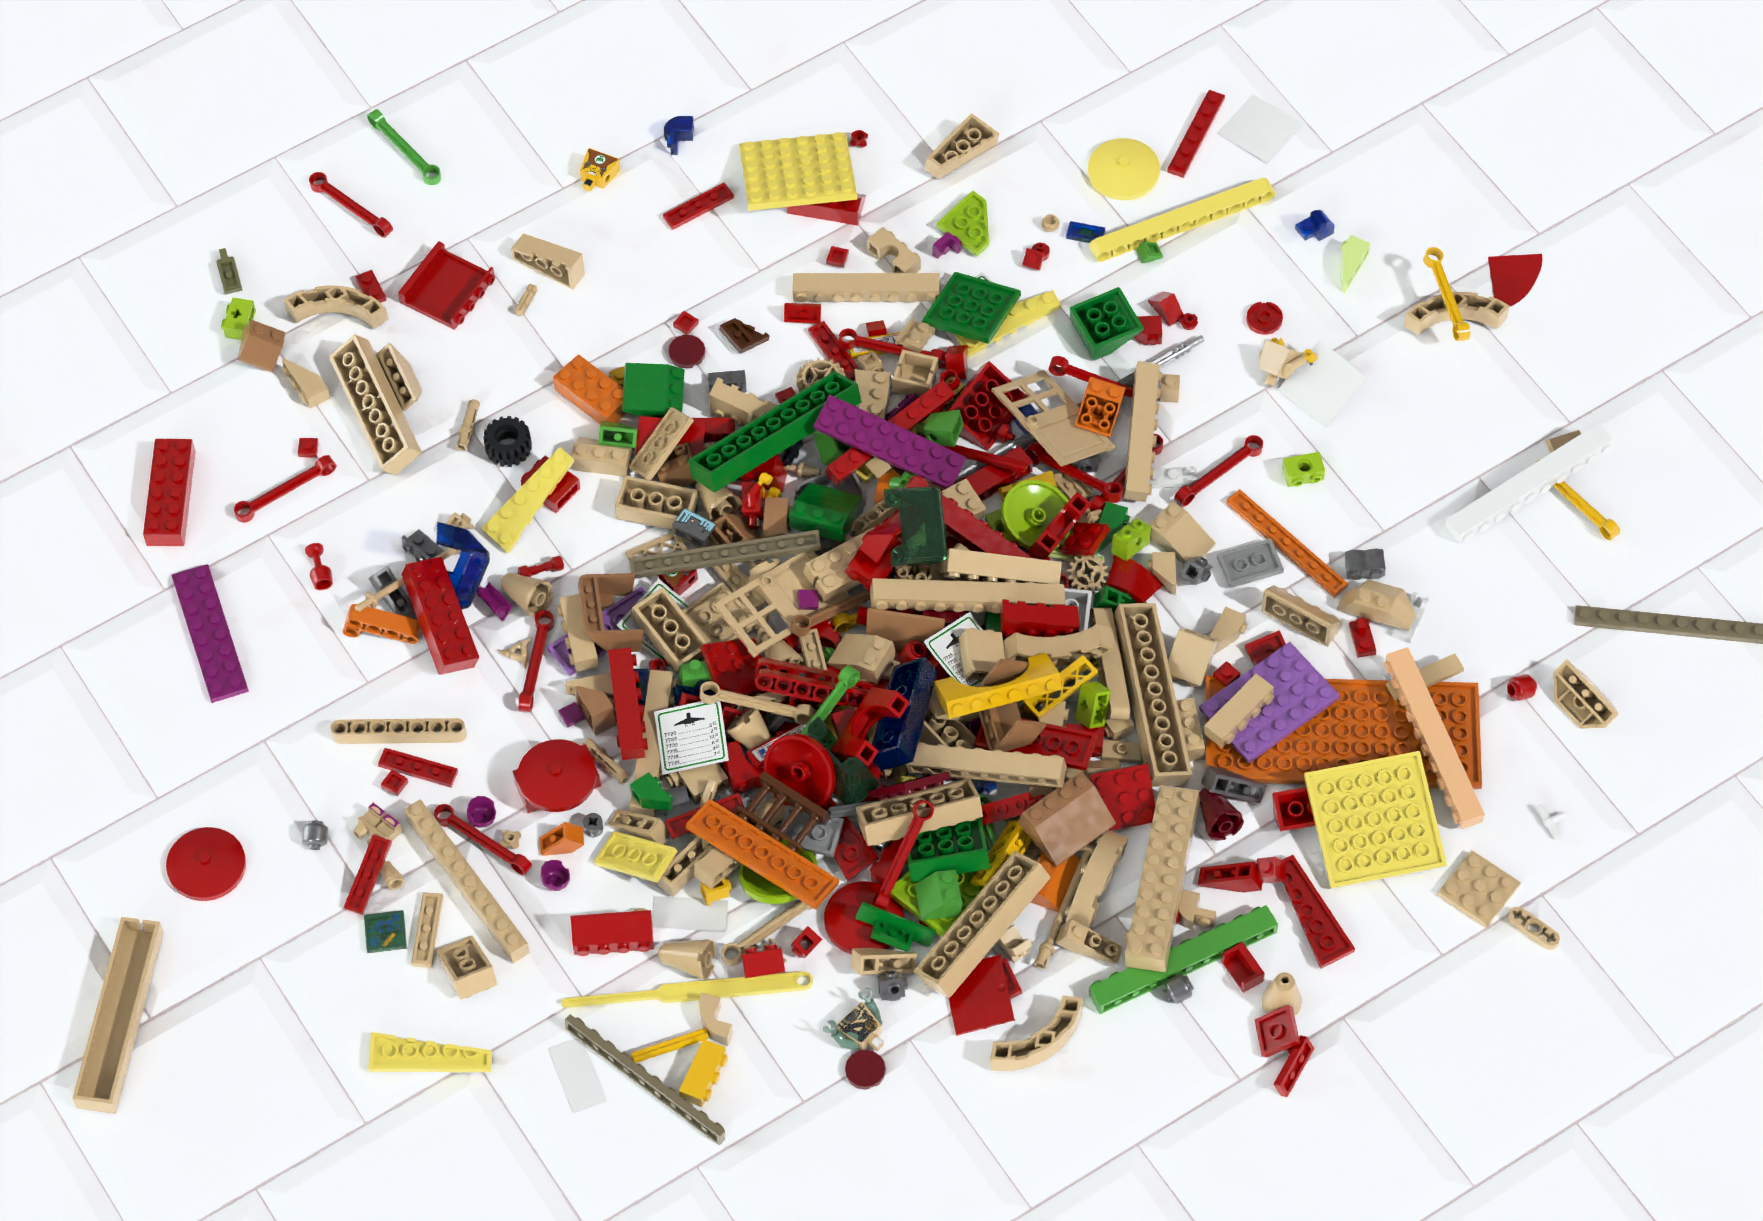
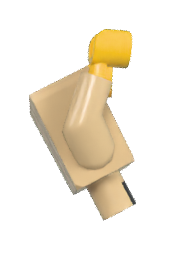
M1273 337L1271 341L1265 339L1263 349L1259 352V369L1268 372L1264 383L1275 386L1278 377L1288 379L1297 368L1306 363V360L1309 363L1315 362L1317 360L1316 353L1306 349L1303 356L1301 355L1302 353L1285 347L1282 338L1278 340L1276 337Z

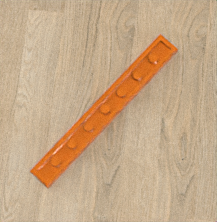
M1239 489L1226 500L1228 506L1266 539L1271 538L1275 547L1334 598L1348 587V583L1242 490Z

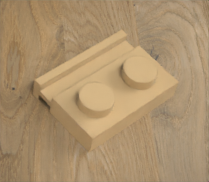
M911 318L896 337L895 344L898 345L900 343L904 348L920 353L934 335L936 328L929 326L927 323H922V321L916 322L914 318Z
M1062 472L1054 474L1058 489L1066 496L1068 501L1076 492L1085 499L1093 498L1095 492L1090 486Z

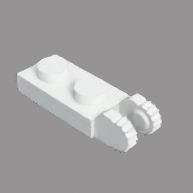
M1194 466L1154 468L1153 478L1150 479L1149 484H1152V488L1190 486L1198 480L1197 477L1192 476L1197 474V468Z
M1413 592L1410 598V603L1416 613L1410 630L1407 631L1395 627L1392 635L1408 643H1411L1429 600V597L1425 596L1422 599L1420 608L1414 606L1418 598V593Z

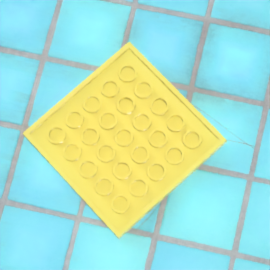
M846 132L739 143L749 211L857 200Z
M1420 751L1304 773L1330 889L1447 866Z

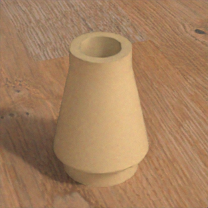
M385 861L381 869L385 885L391 890L399 889L404 883V877L392 865L391 861Z

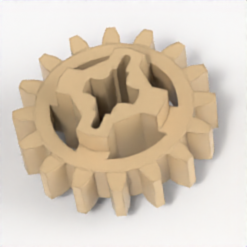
M1081 555L1080 559L1075 556V563H1069L1072 569H1067V574H1070L1068 580L1073 581L1071 587L1077 586L1079 590H1090L1092 594H1094L1095 588L1100 591L1102 588L1100 584L1106 585V580L1103 578H1108V573H1105L1108 570V566H1102L1104 559L1098 561L1099 555H1096L1094 558ZM1081 564V569L1075 572L1078 565ZM1085 567L1091 573L1090 580L1087 574H1085ZM1100 575L1099 580L1094 583L1095 577Z

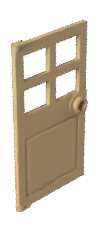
M1045 370L992 388L995 396L1061 467L1104 451L1114 450L1116 447L1106 436L1075 427L1080 408ZM1044 380L1051 390L1035 395L1027 386ZM1021 388L1028 396L1027 398L1012 403L1004 394L1005 392ZM1058 395L1065 403L1064 405L1049 410L1041 401L1042 399ZM1034 402L1042 411L1041 413L1025 417L1018 408Z
M814 551L799 553L714 603V607L747 647V651L752 657L757 656L759 653L793 634L791 624L794 616L798 614L809 616L851 597L848 591H845L823 603L818 596V610H799L798 590H814L815 585L812 586L803 573L805 563L818 557ZM756 587L761 590L771 603V605L759 612L744 595ZM738 598L752 615L740 623L736 621L725 607ZM775 609L789 626L778 634H775L762 618ZM755 621L758 622L770 638L758 646L755 645L743 630V628ZM796 623L801 628L805 627L802 623Z

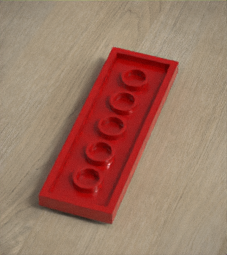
M1046 723V727L1030 745L1007 752L1038 753L1043 756L1058 755L1064 757L1068 768L1086 771L1098 736L1097 733ZM981 724L974 747L990 751Z

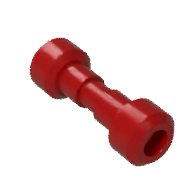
M558 555L552 557L551 561L544 562L541 565L530 567L523 565L518 567L517 570L519 575L531 577L544 571H561L565 567L562 557Z

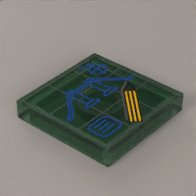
M404 910L364 915L367 954L407 949Z

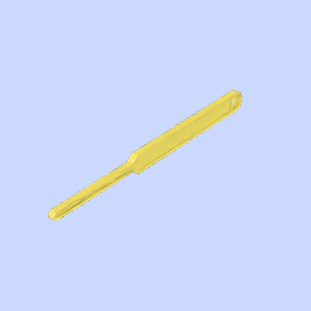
M801 971L746 979L745 977L672 983L662 984L657 990L564 998L561 1002L564 1008L656 999L665 1004L700 1000L701 992L720 998L804 991L812 987L813 977L809 972ZM802 976H806L810 979V982L802 986L797 980Z

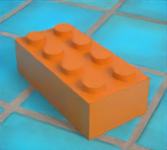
M581 355L575 356L553 376L554 389L600 425L602 421L617 423L627 414V412L622 411L623 387Z

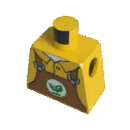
M588 148L580 168L581 180L584 182L582 185L583 189L592 191L594 186L602 189L605 188L620 171L619 158Z

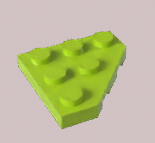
M972 190L936 223V227L944 233L949 232L957 236L961 246L976 257L989 247L986 199Z

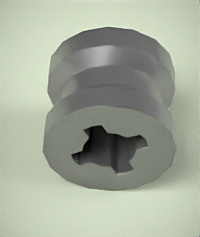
M590 813L584 817L583 826L586 835L592 838L600 836L604 830L601 816L597 813Z

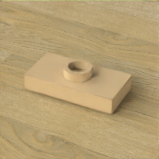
M1103 740L1102 760H1119V762L1141 764L1142 753L1139 743Z

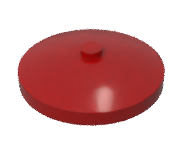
M792 733L780 737L768 748L764 757V772L818 806L823 805L829 800L835 789L836 771L829 753L818 741L804 734ZM789 802L783 803V804L786 805V806H787V805L793 806V805L790 804Z
M553 739L535 745L523 756L518 767L517 779L523 797L531 805L543 811L563 812L571 810L587 800L595 787L597 773L594 760L584 747L570 740Z
M215 827L198 828L181 836L171 847L166 860V871L171 885L182 896L196 901H211L229 894L241 882L246 870V856L239 840L228 831Z
M870 881L853 882L838 889L829 899L824 912L825 930L829 939L840 950L852 955V948L888 949L891 947L888 944L871 938L873 925L855 918L862 902L872 904L877 891L882 886L881 884ZM890 897L885 911L904 918L902 906Z

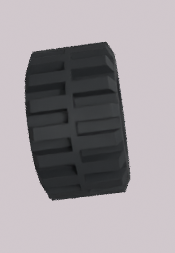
M501 416L499 420H492V424L489 423L487 429L484 430L483 440L486 455H488L490 461L493 460L494 464L500 463L501 467L505 465L512 467L513 464L519 465L520 461L524 462L526 456L529 457L530 450H532L529 427L525 425L523 420L519 421L517 417L513 419L511 416H507V418ZM508 438L516 440L507 445L499 443Z

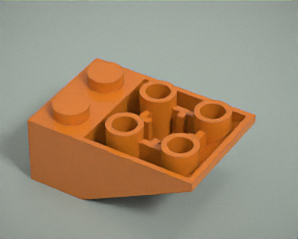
M1090 377L1075 427L1110 438L1126 388Z

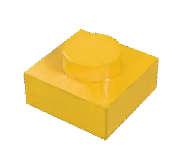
M625 366L608 371L609 377L621 387H623Z

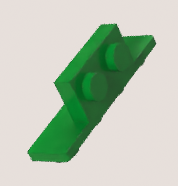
M865 902L861 903L855 917L860 921L873 925L871 938L906 952L909 951L912 941L929 947L936 935V930Z

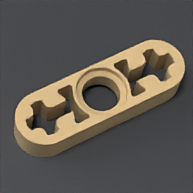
M1518 906L1511 908L1508 922L1513 927L1547 950L1557 948L1560 936L1555 930L1524 908ZM1514 915H1521V918L1514 919ZM1535 924L1539 927V931L1531 932L1528 926ZM1551 937L1554 938L1553 941H1550V942H1547V941H1546L1547 938H1548V939L1551 938Z

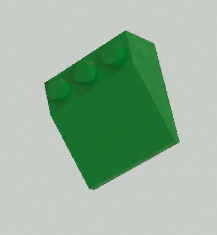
M1120 287L1069 307L1070 320L1094 361L1113 353L1144 330Z
M626 362L624 368L622 411L636 416L663 418L671 407L682 412L685 369L669 364Z
M809 483L791 508L789 513L790 528L802 532L819 530V536L844 542L862 503L863 496Z

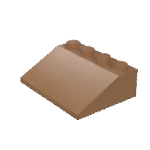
M868 608L866 635H877L893 641L895 651L899 654L900 650L912 640H918L926 646L924 643L926 639L945 628V619L873 608ZM927 648V650H928L927 659H928V658H929L930 656H932L933 654H932V653L930 652V650Z
M1081 771L1065 782L1063 788L1058 787L1024 811L1020 816L1018 824L1051 863L1057 867L1115 826L1116 822L1095 786Z

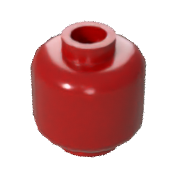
M912 640L900 650V660L908 668H917L927 659L928 650L922 642Z
M1529 674L1514 676L1507 684L1509 696L1516 701L1532 698L1537 689L1535 679Z

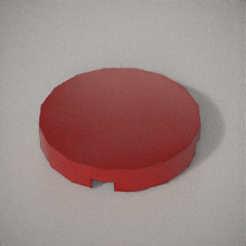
M1261 301L1251 305L1248 309L1246 322L1248 327L1257 334H1273L1282 326L1283 313L1276 304L1267 301L1262 303Z

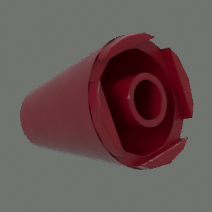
M1205 787L1199 792V804L1209 837L1215 841H1222L1227 839L1225 836L1237 834L1244 824L1242 814L1223 795L1209 792Z

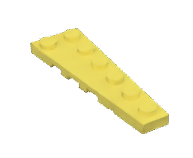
M1052 290L1016 303L990 343H996L1002 340V337L1017 332L1018 328L1028 326L1036 320L1060 309L1061 304L1054 291ZM954 334L959 345H968V357L989 345Z
M559 447L481 529L509 554L522 536L523 530L527 525H530L533 516L538 509L542 508L548 495L552 494L556 485L562 480L575 460Z
M371 1032L369 1072H491V1050L448 1043L443 1045L437 1044L435 1041L427 1040V1042L417 1041L415 1038L408 1037L404 1039L398 1038L396 1035Z

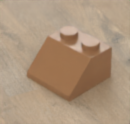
M251 319L242 330L237 360L272 372L283 348L285 332Z
M765 497L763 538L788 534L790 527L789 513L792 505H789L788 498Z
M580 686L574 688L577 705L584 714L585 720L595 736L616 726L615 703L611 697L608 698L605 692Z

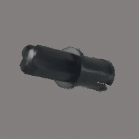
M802 439L785 449V454L781 459V462L784 463L783 466H791L794 459L798 458L799 451L804 444Z

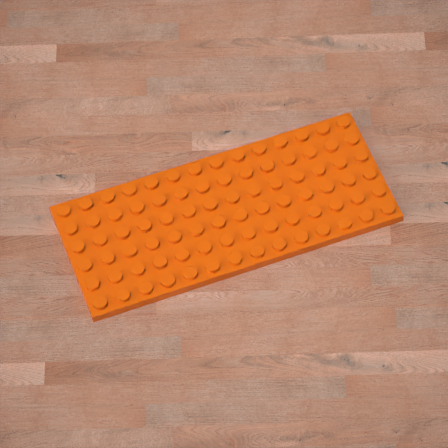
M1206 676L1205 679L1206 701L1225 688L1213 676ZM1325 679L1338 692L1340 699L1249 764L1231 744H1226L1221 748L1206 736V767L1209 765L1226 769L1261 783L1306 784L1304 773L1420 751L1428 788H1439L1436 781L1437 776L1430 770V761L1422 752V743L1420 739H1416L1414 726L1407 719L1405 706H1402L1399 700L1395 701L1386 687V683L1391 680ZM1439 682L1427 687L1473 789H1482L1478 683Z

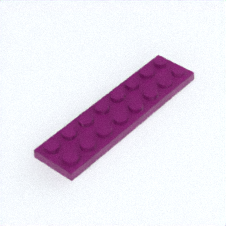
M830 394L813 426V429L908 473L921 476L926 481L943 489H947L955 484L967 458Z
M205 564L172 574L173 583L211 703L249 692L209 565Z

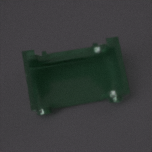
M934 486L884 489L886 504L894 508L899 507L903 546H897L891 552V567L922 566L944 562L947 557V545L941 491Z
M819 716L811 722L808 727L807 736L818 741L827 750L834 763L836 784L833 793L845 805L861 803L869 795L868 791L874 790L880 785L859 758L849 757L841 763L830 752L837 738Z

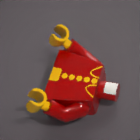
M762 473L759 481L741 482L742 513L746 520H748V528L751 529L759 528V520H764L765 497L781 498L782 496L781 490L775 487L769 489L767 496V492L762 484L770 485L773 477L767 473Z

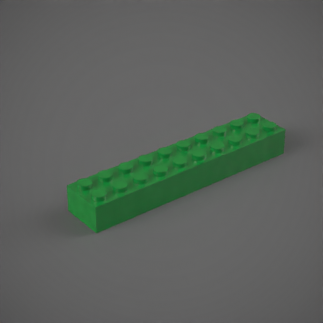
M836 371L830 373L690 458L688 464L692 478L714 493L721 490L729 483L737 480L747 472H750L760 464L765 463L773 456L816 431L813 429V426L829 394L854 406L862 403L858 384Z

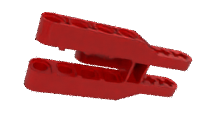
M763 657L759 658L755 663L756 687L763 691L789 696V705L794 707L806 704L807 700L810 706H812L814 701L823 704L839 682V674L832 671ZM761 665H766L769 667V669L760 670L758 668ZM785 669L788 673L779 672V670ZM804 673L807 677L798 676V674ZM823 677L826 681L817 680V678ZM759 678L767 680V682L762 683L759 681ZM859 680L855 686L846 690L832 711L840 705L858 708L868 693V688L885 689V687L880 684ZM778 683L786 684V686H779ZM797 698H801V700H799V703H795V700Z

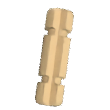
M528 284L526 291H524L518 301L519 304L514 308L515 314L524 315L525 309L528 308L533 295L538 290L536 285Z

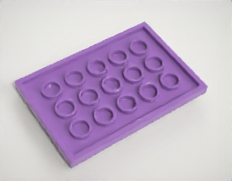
M1290 641L1199 706V710L1210 720L1256 673L1274 687V699L1269 705L1265 704L1261 708L1259 715L1256 718L1252 717L1248 721L1247 727L1243 731L1239 730L1235 734L1234 740L1230 743L1248 764L1340 699L1338 692Z

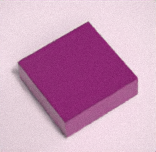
M799 589L797 592L799 610H818L817 590Z
M576 702L558 710L559 715L568 728L585 719Z

